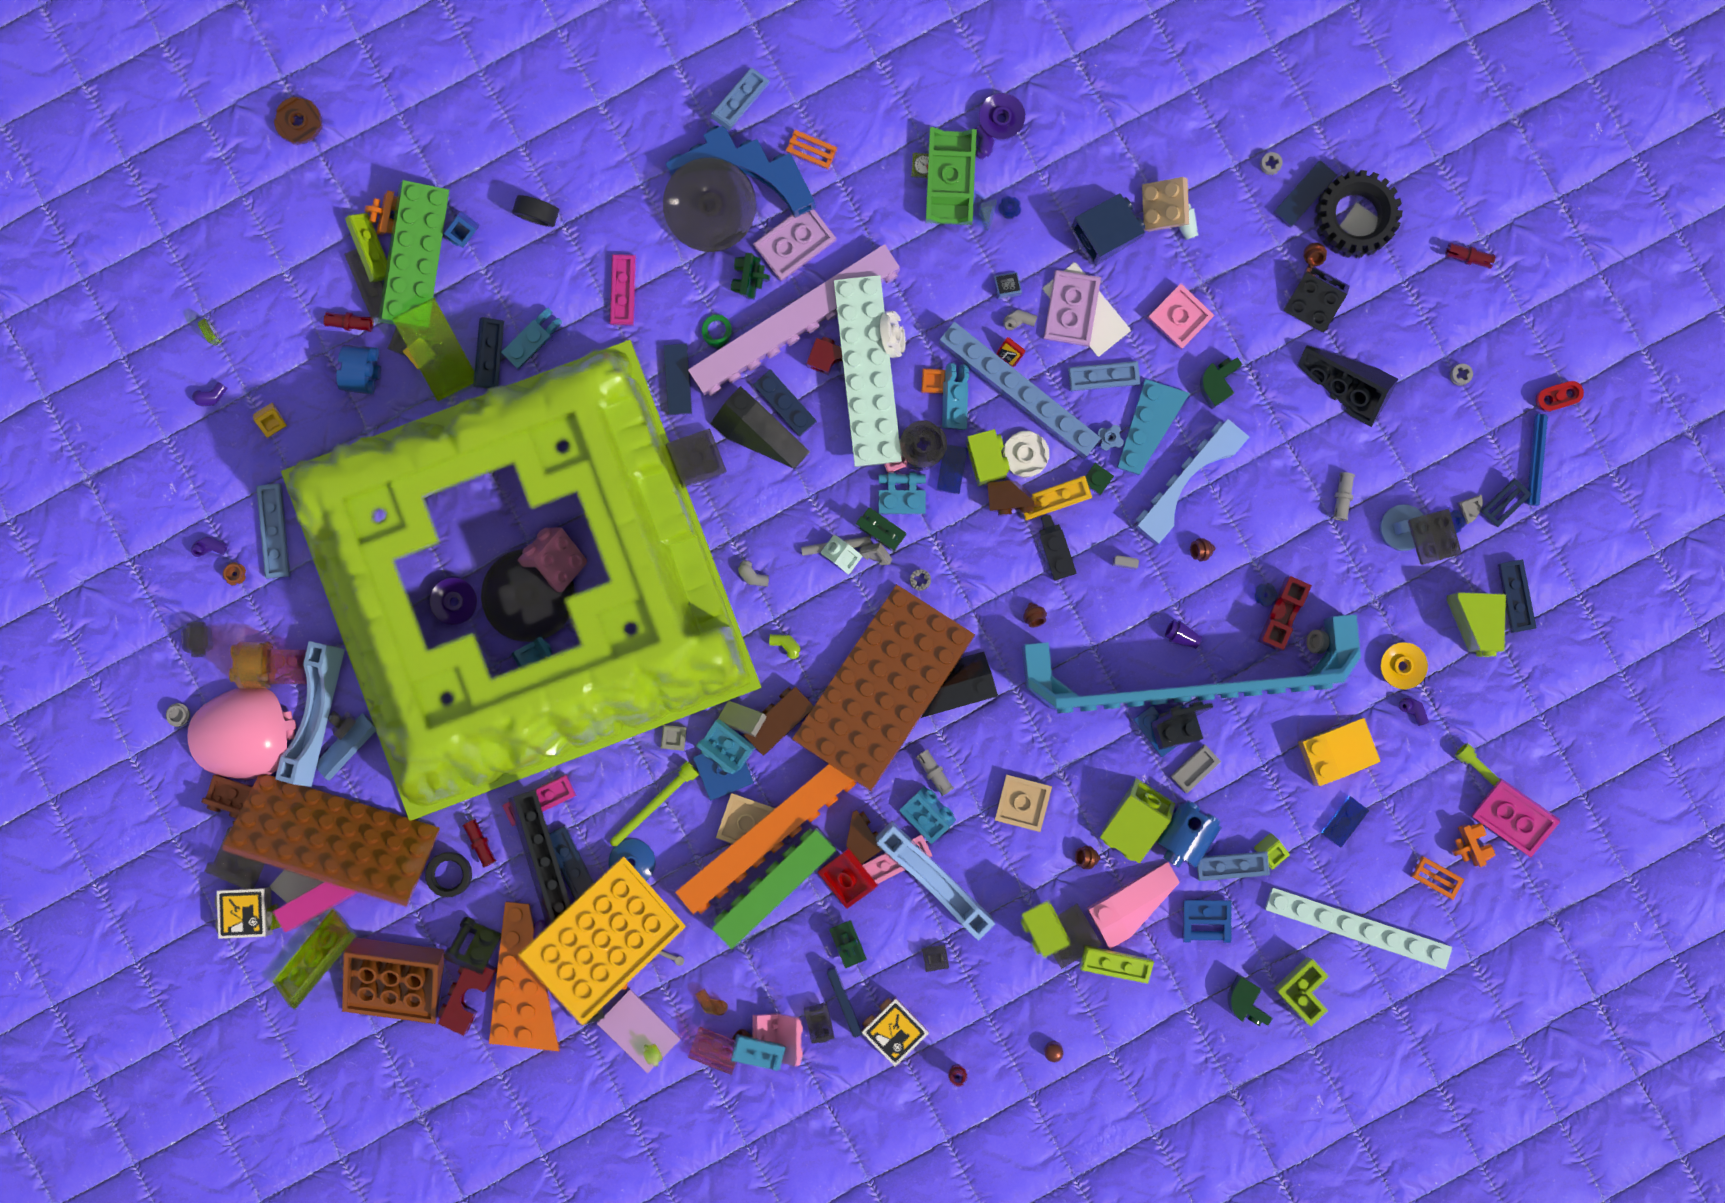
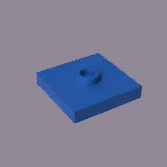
M703 754L693 757L710 801L754 783L747 763L744 764L742 769L731 774L723 771L712 758H708Z

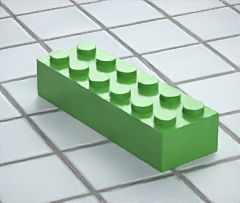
M402 180L399 184L378 322L425 330L429 327L449 189Z
M809 828L799 838L802 842L797 847L793 844L783 853L784 860L780 863L775 861L765 871L768 875L764 879L758 877L748 887L750 892L746 896L741 893L730 904L733 908L729 912L724 909L713 920L715 925L712 929L731 950L836 851V847L818 828L814 831Z

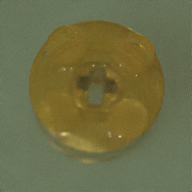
M239 642L237 645H232L230 654L233 659V668H230L229 671L230 681L235 682L239 689L271 688L269 682H274L276 674V658L271 656L269 650L273 649L270 642Z

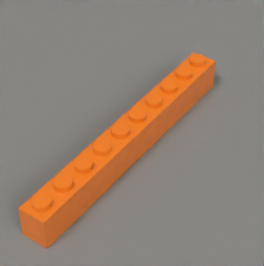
M828 764L675 893L693 914L697 911L699 914H702L711 906L709 901L716 896L720 899L729 891L727 886L731 882L735 881L738 884L748 875L745 871L753 865L754 868H757L766 860L764 855L771 850L775 853L784 845L782 840L789 835L793 838L802 830L800 825L808 820L811 823L820 815L818 810L826 805L829 808L839 799L836 795L840 791L848 792L857 783Z

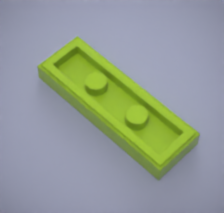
M369 214L348 215L345 221L369 281L384 280L387 259L373 224L369 221Z
M1085 945L1079 968L1082 971L1148 984L1154 961L1150 958Z

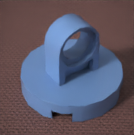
M1408 504L1397 505L1388 509L1383 515L1379 524L1380 536L1383 542L1397 551H1409L1418 547L1424 541L1427 534V521L1423 513L1416 507Z

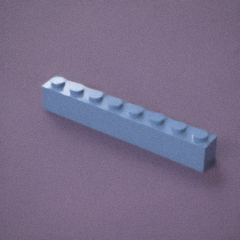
M953 322L940 338L939 345L964 365H967L968 368L1083 459L1086 458L1101 439V437L956 322Z

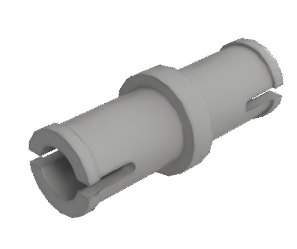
M1340 472L1338 491L1334 495L1336 504L1333 519L1348 521L1350 501H1353L1352 487L1355 474Z
M928 749L915 757L928 774L926 775L927 779L932 780L941 796L954 789L942 772L944 770L943 767L938 766Z

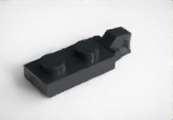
M1051 514L1041 517L1044 529L1039 531L1040 540L1053 580L1056 581L1077 574L1060 525L1054 526Z

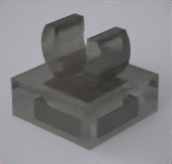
M335 711L328 717V721L334 725L332 728L333 735L340 740L356 723L355 717L348 711L343 717Z
M945 944L922 948L926 972L949 968Z

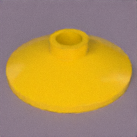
M1402 642L1392 645L1384 652L1380 668L1384 679L1391 686L1398 689H1411L1418 686L1424 680L1428 671V662L1424 652L1419 647L1411 643ZM1400 662L1406 664V668L1403 671L1398 667Z

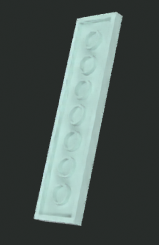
M881 276L834 280L854 466L861 467L901 462L890 355L886 353L883 347L880 332L881 316L885 313Z

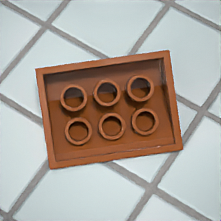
M351 937L344 951L342 1012L436 1024L444 970L445 949Z

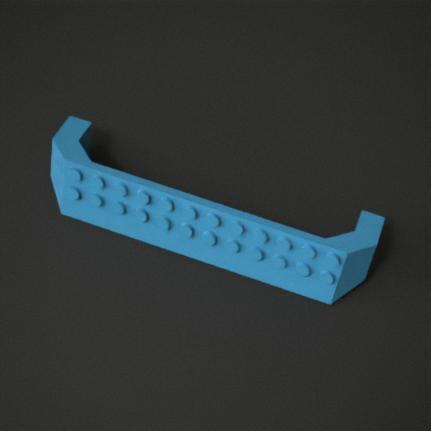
M1357 614L1324 619L1325 632L1329 636L1327 652L1311 672L1304 677L1079 697L1052 676L1048 642L1022 646L1025 686L1027 690L1050 709H1057V713L1073 712V707H1080L1081 711L1097 710V705H1104V709L1121 708L1120 703H1127V707L1144 706V701L1149 700L1151 705L1167 704V699L1174 698V703L1189 702L1193 696H1197V701L1215 699V694H1220L1222 699L1239 697L1238 692H1244V696L1262 695V690H1267V694L1286 693L1285 688H1291V692L1310 691L1309 686H1314V690L1332 689L1333 684L1346 681L1361 658Z

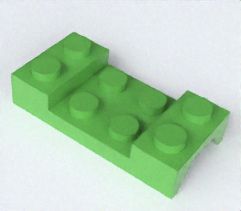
M930 127L926 223L972 225L977 129L958 132L943 131Z

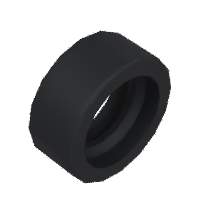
M518 195L512 213L526 221L542 226L554 227L559 208L533 197Z
M445 852L435 856L428 863L425 871V880L429 889L436 895L454 897L463 893L469 887L472 880V868L469 861L463 855L455 852ZM444 861L456 862L462 869V880L454 888L446 889L441 887L436 881L435 871L440 863Z

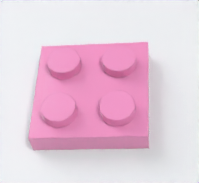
M1180 284L1153 311L1148 319L1182 350L1214 317V314Z

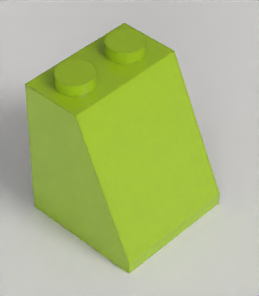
M1455 593L1447 595L1448 605L1468 652H1476V657L1497 656V652H1504L1506 594Z
M1136 778L1104 826L1100 838L1107 846L1115 847L1127 859L1140 864L1170 823L1176 803Z

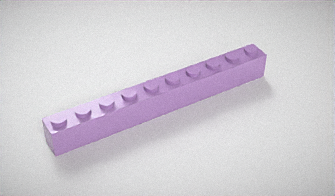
M882 245L688 369L690 375L704 396L708 394L710 396L715 395L722 390L721 386L729 381L731 384L741 378L740 373L747 369L749 371L754 370L761 365L760 361L768 356L770 359L781 352L779 348L786 344L791 346L799 341V336L807 331L809 334L820 327L819 323L827 319L830 321L837 317L834 280L880 275L881 283L884 281L890 283L898 277L897 273L900 272V267L886 245Z

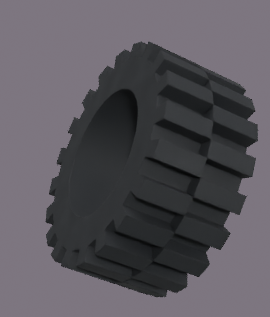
M1360 170L1358 174L1351 171L1344 177L1343 175L1339 176L1327 187L1315 207L1317 216L1314 218V224H1319L1316 232L1318 236L1324 235L1325 240L1323 244L1326 247L1329 244L1334 246L1332 252L1336 254L1339 251H1343V257L1349 258L1352 254H1355V258H1362L1365 254L1368 256L1374 254L1393 238L1394 233L1401 224L1398 220L1402 217L1403 210H1398L1402 202L1401 198L1395 199L1394 197L1398 192L1396 188L1389 189L1386 186L1390 182L1389 180L1384 178L1382 181H1379L1377 179L1379 174L1373 172L1368 176L1367 170ZM1352 195L1368 199L1377 212L1378 221L1375 230L1365 236H1354L1345 232L1338 224L1336 218V208L1341 199Z

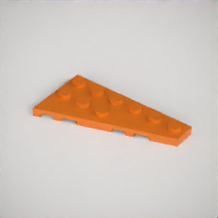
M506 901L489 1044L560 1051L548 989L518 956L534 940L533 932L535 926L530 904Z

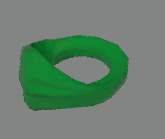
M716 314L708 317L702 327L704 341L716 349H721L728 343L732 335V326L728 319L723 315ZM714 321L723 322L726 326V332L721 339L713 340L708 333V327Z

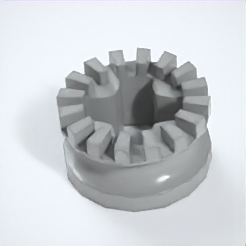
M1275 152L1267 153L1260 162L1262 172L1268 175L1276 174L1282 167V158ZM1269 158H1272V161H1277L1274 169L1265 164L1269 161Z
M1461 363L1451 369L1450 379L1457 386L1465 385L1473 378V370L1467 364ZM1458 369L1467 372L1465 375L1466 380L1457 378Z
M916 570L910 577L911 586L918 591H923L929 587L931 576L925 570ZM924 574V579L927 580V583L919 587L916 585L917 581L914 580V577Z

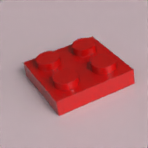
M849 848L818 871V874L846 909L878 886Z

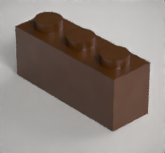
M788 687L779 695L782 700L776 705L771 703L762 711L766 719L755 737L749 734L744 735L763 756L805 718L814 707L796 687L793 689Z

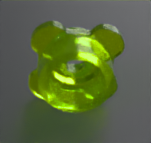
M656 1044L644 1045L645 1051L642 1053L647 1064H652L654 1067L659 1066L658 1063L663 1058Z

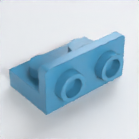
M925 786L899 809L930 844L935 842L956 821L953 812L937 799L936 794L932 790L927 789Z

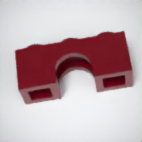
M822 337V340L816 338L806 363L807 368L829 376L832 366L838 362H843L841 347L835 345V341L830 338Z
M1292 576L1285 578L1258 642L1278 651L1285 649L1293 630V621L1299 609L1303 607L1312 585Z
M488 964L481 975L460 966L458 973L461 975L458 982H453L447 995L451 996L448 1003H443L437 1016L440 1017L438 1024L462 1036L466 1035L478 1011L466 1005L465 993L471 988L482 992L487 991L497 968Z

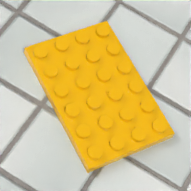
M621 857L527 945L518 956L575 1020L583 1026L686 926L625 857Z

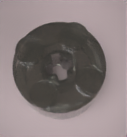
M921 420L910 424L899 437L901 460L909 469L925 471L933 468L943 458L947 449L945 433L940 427L930 421ZM920 441L922 444L927 445L924 451L917 447Z

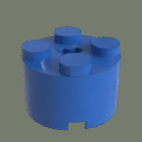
M343 345L338 356V362H341V369L337 370L336 373L338 389L373 395L375 392V380L381 377V366L377 365L379 349L366 346Z

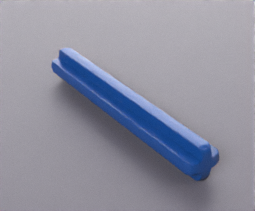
M1536 414L1534 417L1528 491L1532 495L1527 499V504L1530 506L1540 505L1548 422L1546 414Z

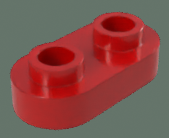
M1576 381L1561 383L1541 390L1536 396V404L1544 412L1558 410L1580 402L1584 396V390L1581 384ZM1567 390L1572 391V398L1566 395ZM1545 396L1550 398V404L1544 402Z

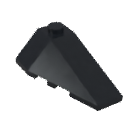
M1308 345L1305 347L1297 365L1317 385H1322L1331 393L1329 396L1334 401L1338 400L1351 417L1370 427L1374 425L1398 381V378L1379 368Z
M741 386L724 403L710 423L727 440L740 444L793 469L810 453L802 443Z
M984 652L959 659L921 718L998 696Z

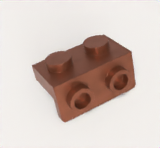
M213 775L205 798H202L201 803L207 804L206 808L209 810L220 812L222 809L230 812L229 816L237 818L252 786Z

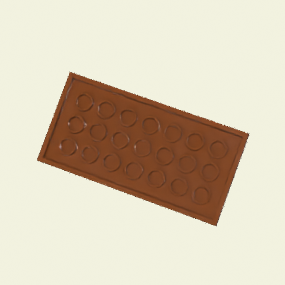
M896 584L792 740L872 792L975 637V634Z
M267 774L258 775L223 844V851L405 907L408 906L439 835V827L416 820L410 821L407 817L313 788L279 781L274 776Z

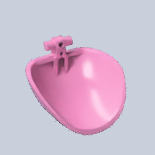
M246 686L232 689L204 704L192 717L187 737L192 757L204 770L226 778L252 780L257 779L258 775H270L278 770L280 757L287 750V740L294 739V730L297 728L295 720L292 719V712H282L278 698L272 691L260 686Z

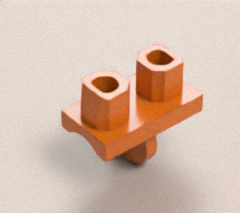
M387 190V193H384L381 208H379L380 200L375 198L373 199L372 206H365L364 211L370 213V222L376 223L377 215H379L377 235L383 236L385 233H392L394 219H390L389 216L390 211L395 212L397 196H394L392 191Z
M1463 824L1459 826L1458 829L1462 838L1455 840L1458 848L1452 851L1453 855H1461L1464 862L1469 861L1471 857L1474 866L1482 867L1487 865L1486 861L1496 854L1491 844L1488 843L1481 847L1478 845L1476 839L1486 835L1483 824Z

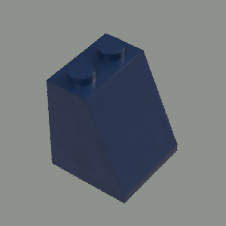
M1121 193L1078 215L1071 226L1095 266L1136 242L1145 234V225L1139 216L1135 217L1131 211L1133 209L1131 202L1127 197L1123 198Z

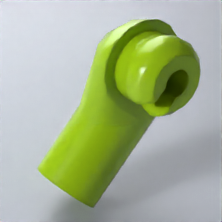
M770 634L769 646H782L787 652V657L790 659L799 657L800 645L792 636Z

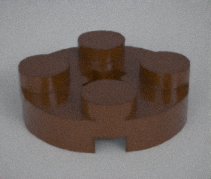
M299 97L288 98L276 110L277 114L274 119V125L277 132L284 140L294 145L306 144L312 141L323 128L319 109L308 99ZM297 115L300 118L304 117L300 126L293 125L295 122L294 117Z

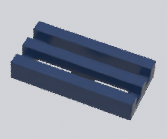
M1514 477L1481 509V512L1493 524L1499 527L1532 494ZM1516 485L1517 488L1490 514L1488 511ZM1522 491L1524 495L1496 520L1494 517Z

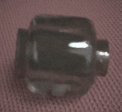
M205 622L186 624L187 627L181 631L183 651L191 653V657L206 656V652L213 649L212 629L206 626Z

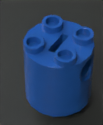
M1189 800L1186 803L1181 802L1173 814L1170 823L1156 841L1167 849L1163 858L1178 868L1183 861L1196 868L1221 830L1219 819L1209 813L1204 816L1199 812L1200 807ZM1192 820H1199L1202 822L1200 829L1193 831L1189 828V823Z

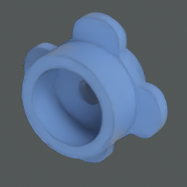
M1113 425L1108 429H1099L1098 436L1101 437V448L1107 451L1115 446L1120 448L1123 445L1124 441L1120 437L1119 432L1121 429L1118 425Z

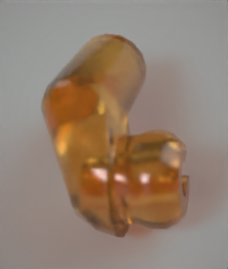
M705 989L695 994L702 1009L707 1014L720 1016L724 1015L728 1010V1005L725 1001L710 999Z

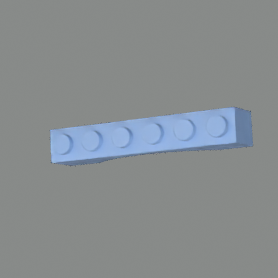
M1229 419L1224 423L1219 421L1211 430L1214 435L1210 440L1204 439L1196 448L1199 453L1194 458L1189 456L1181 466L1184 469L1179 476L1174 474L1166 483L1169 488L1165 493L1159 492L1151 501L1154 506L1148 512L1144 509L1137 517L1136 521L1138 524L1135 528L1155 545H1158L1174 527L1177 501L1188 480L1207 464L1234 456L1248 440L1249 436Z
M311 641L308 642L303 663L307 680L305 711L293 741L280 757L276 780L312 787L345 649Z
M893 821L875 837L877 844L918 879L978 941L995 925L993 917Z

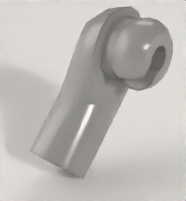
M1015 310L1004 318L1003 324L1007 330H1013L1022 323L1034 327L1038 316L1022 310Z
M748 560L740 563L738 567L739 575L748 585L768 587L769 575L756 574L752 568V563Z

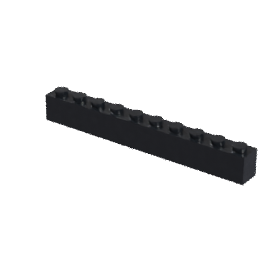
M533 790L510 797L508 800L548 927L571 904L537 792ZM602 1008L584 1025L604 1019L605 1016Z

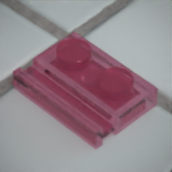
M267 649L268 680H266V684H307L303 665L307 650Z
M699 1027L688 1058L732 1075L737 1063L731 1061L735 1040Z

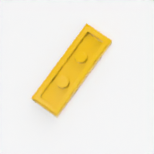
M1082 476L1033 493L1032 495L1041 502L1042 507L1034 508V512L1023 514L1025 520L1028 521L1093 498L1086 477Z

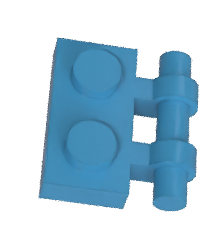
M895 472L879 474V483H888V490H879V514H926V490H916V484H926V474H916V472H909V474H895ZM895 484H909V490H895Z

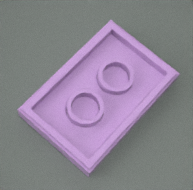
M813 209L796 218L793 214L753 243V246L782 282L834 243L836 237Z
M1055 270L1044 340L1086 347L1090 346L1101 277Z
M632 989L605 1015L604 1019L597 1023L647 1073L681 1039Z

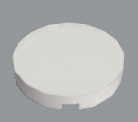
M895 311L885 312L880 320L883 347L886 353L890 355V358L901 357L906 343L903 326L899 327L898 324L901 318Z
M1020 431L1012 435L1006 442L1003 449V457H1007L1010 466L1009 471L1014 475L1022 478L1033 477L1046 467L1049 460V447L1046 441L1032 431Z

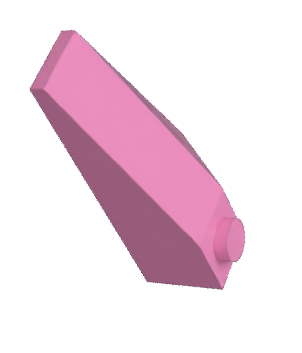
M1166 862L1086 907L1109 949L1129 939L1180 882L1169 862Z

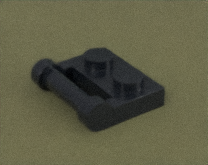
M464 917L460 923L461 928L451 947L447 948L444 953V958L449 962L482 975L501 939L502 933L477 924L470 917ZM468 933L475 934L465 955L460 954L459 950Z

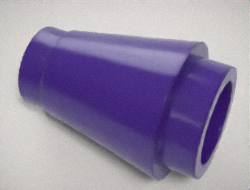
M1171 621L1165 633V637L1169 639V642L1194 649L1199 646L1202 640V636L1198 635L1181 621Z

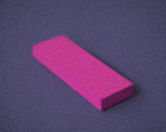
M612 254L611 325H634L636 255Z
M567 774L535 789L542 812L577 796ZM510 803L503 804L502 806L511 825H516Z

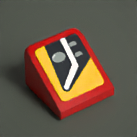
M1007 337L997 351V356L1011 367H1015L1026 351L1011 338Z

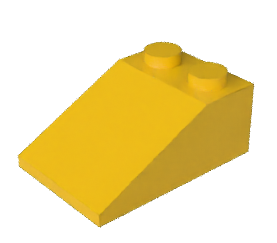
M1365 718L1298 741L1314 786H1322L1381 762Z

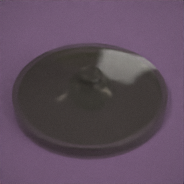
M704 157L692 160L680 167L672 175L665 188L663 211L668 227L682 243L695 250L716 252L732 247L748 233L756 215L757 201L752 183L739 167L724 159Z
M523 549L509 552L500 557L490 567L484 578L481 589V602L484 613L490 624L499 633L510 639L521 642H533L540 636L543 640L560 631L571 617L566 599L576 596L574 582L572 580L562 592H556L536 567H522L518 562L519 557L523 554Z

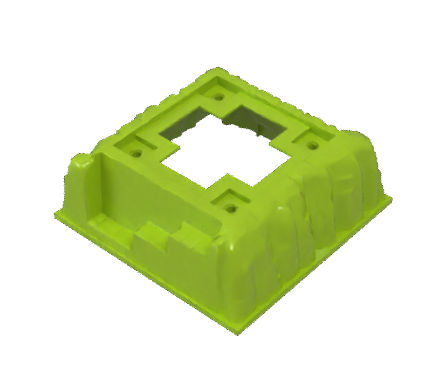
M631 340L601 351L593 350L585 357L511 385L488 389L484 395L467 399L455 406L378 435L361 437L351 445H336L330 453L309 461H299L297 465L281 471L297 514L296 519L301 525L410 821L762 688ZM561 441L569 443V449L565 453L557 451V445ZM515 463L531 508L578 491L612 582L566 599L583 646L490 680L474 634L427 652L394 560L440 543L424 502V496ZM384 510L386 514L385 519L377 522L375 520L376 512ZM630 622H634L637 625V632L632 636H628L625 633V626ZM447 691L453 695V701L450 705H445L442 701V696Z

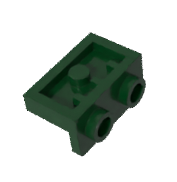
M868 508L864 515L856 522L857 528L879 543L881 542L883 546L893 553L906 536L905 531L872 508Z

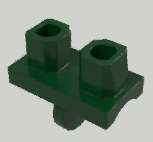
M746 253L745 257L735 258L734 270L743 272L742 279L732 280L731 291L747 299L755 300L756 289H762V283L770 281V275L764 274L765 266L760 265L761 258L753 256L754 254Z
M851 920L829 928L845 969L867 960Z

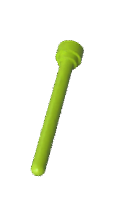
M1469 743L1461 746L1455 753V757L1462 763L1471 764L1485 779L1495 786L1500 779L1476 757L1475 749Z
M686 761L680 766L679 775L612 837L610 844L614 847L618 846L685 781H693L699 775V772L692 764Z

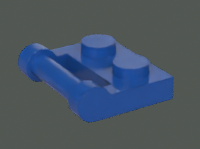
M1183 900V943H1190L1191 940L1223 941V943H1231V900ZM1191 924H1222L1223 931H1191Z

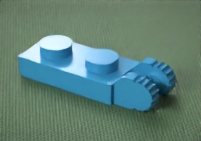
M546 308L536 320H533L501 351L518 370L551 338V335L562 324V321L557 318L548 326L546 331L540 326L550 317L552 311L549 308Z
M948 363L945 370V382H943L942 427L966 430L969 368L967 365L961 364L958 369V382H954L957 370L955 363Z

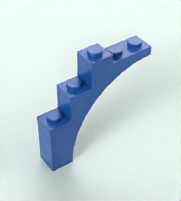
M714 126L707 130V133L703 135L706 144H697L689 152L683 155L676 154L665 163L672 178L687 172L703 169H726L748 175L771 188L787 204L795 218L816 208L815 201L791 153L786 155L779 154L769 163L758 139L753 141L746 140L736 149L727 129L723 126Z

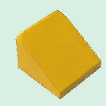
M273 403L253 414L254 421L266 438L287 426Z

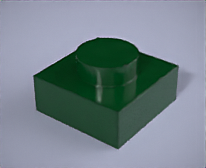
M1094 463L1085 477L1089 488L1098 495H1101L1114 475L1097 463Z

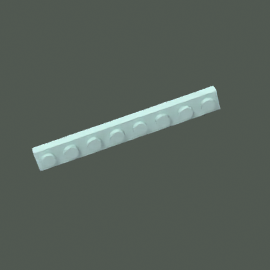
M1271 887L1264 910L1445 970L1453 948Z

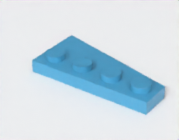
M1145 379L1117 469L1136 475L1141 474L1190 393Z

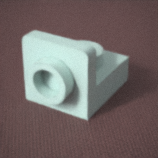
M836 535L832 536L821 551L823 556L831 560L848 575L863 557Z

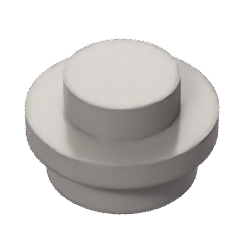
M175 703L167 709L166 719L170 725L180 727L189 721L190 711L184 704Z

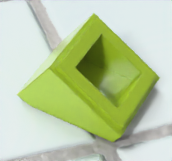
M1272 833L1254 847L1256 852L1268 851L1269 867L1272 870L1290 855L1280 840Z

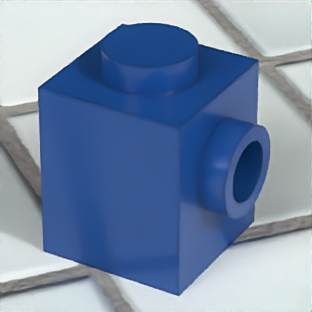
M460 211L444 234L451 243L464 248L478 229L479 224Z

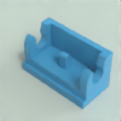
M737 1034L731 1061L777 1071L781 1067L785 1046Z

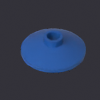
M627 839L612 849L608 861L609 868L621 857H625L627 860L632 858L635 860L634 868L645 881L652 876L656 864L655 855L645 842L637 839Z

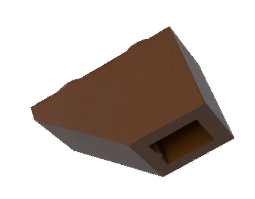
M1007 480L988 483L990 511L998 512V516L1012 515V510H1020V513L1034 512V508L1042 507L1041 502L1016 481Z
M856 809L852 813L846 846L862 864L883 849L876 842L875 837L878 835V832L872 833L868 827V824L871 822L864 811L859 813Z

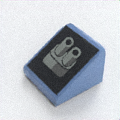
M1017 272L994 276L998 299L1020 296L1022 294Z

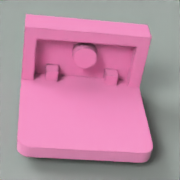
M544 528L539 531L535 541L523 549V554L518 559L522 567H536L556 592H562L587 564V559L562 528Z
M779 1013L753 1015V1038L783 1044L785 1052L782 1063L799 1066L803 1054L801 1048L803 1028L800 1018Z

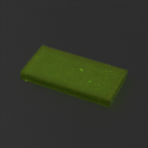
M435 297L392 318L437 402L473 384L475 371Z
M332 909L272 981L289 1007L293 1009L300 1005L356 937L354 931L335 909Z

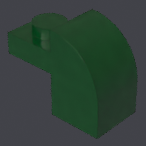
M1238 357L1234 360L1230 358L1224 360L1218 365L1219 370L1212 363L1203 372L1200 379V391L1211 409L1234 394L1224 378L1243 365Z
M1237 975L1228 992V1005L1231 1012L1242 1022L1247 1014H1249L1248 1020L1258 1026L1262 1023L1269 1026L1273 1018L1253 1006L1262 989Z

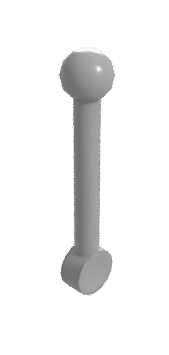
M662 950L658 953L675 961L678 966L684 964L682 956L676 957Z

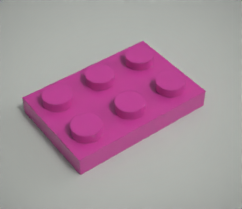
M1502 778L1472 813L1473 818L1529 857L1533 856L1560 823L1558 817Z

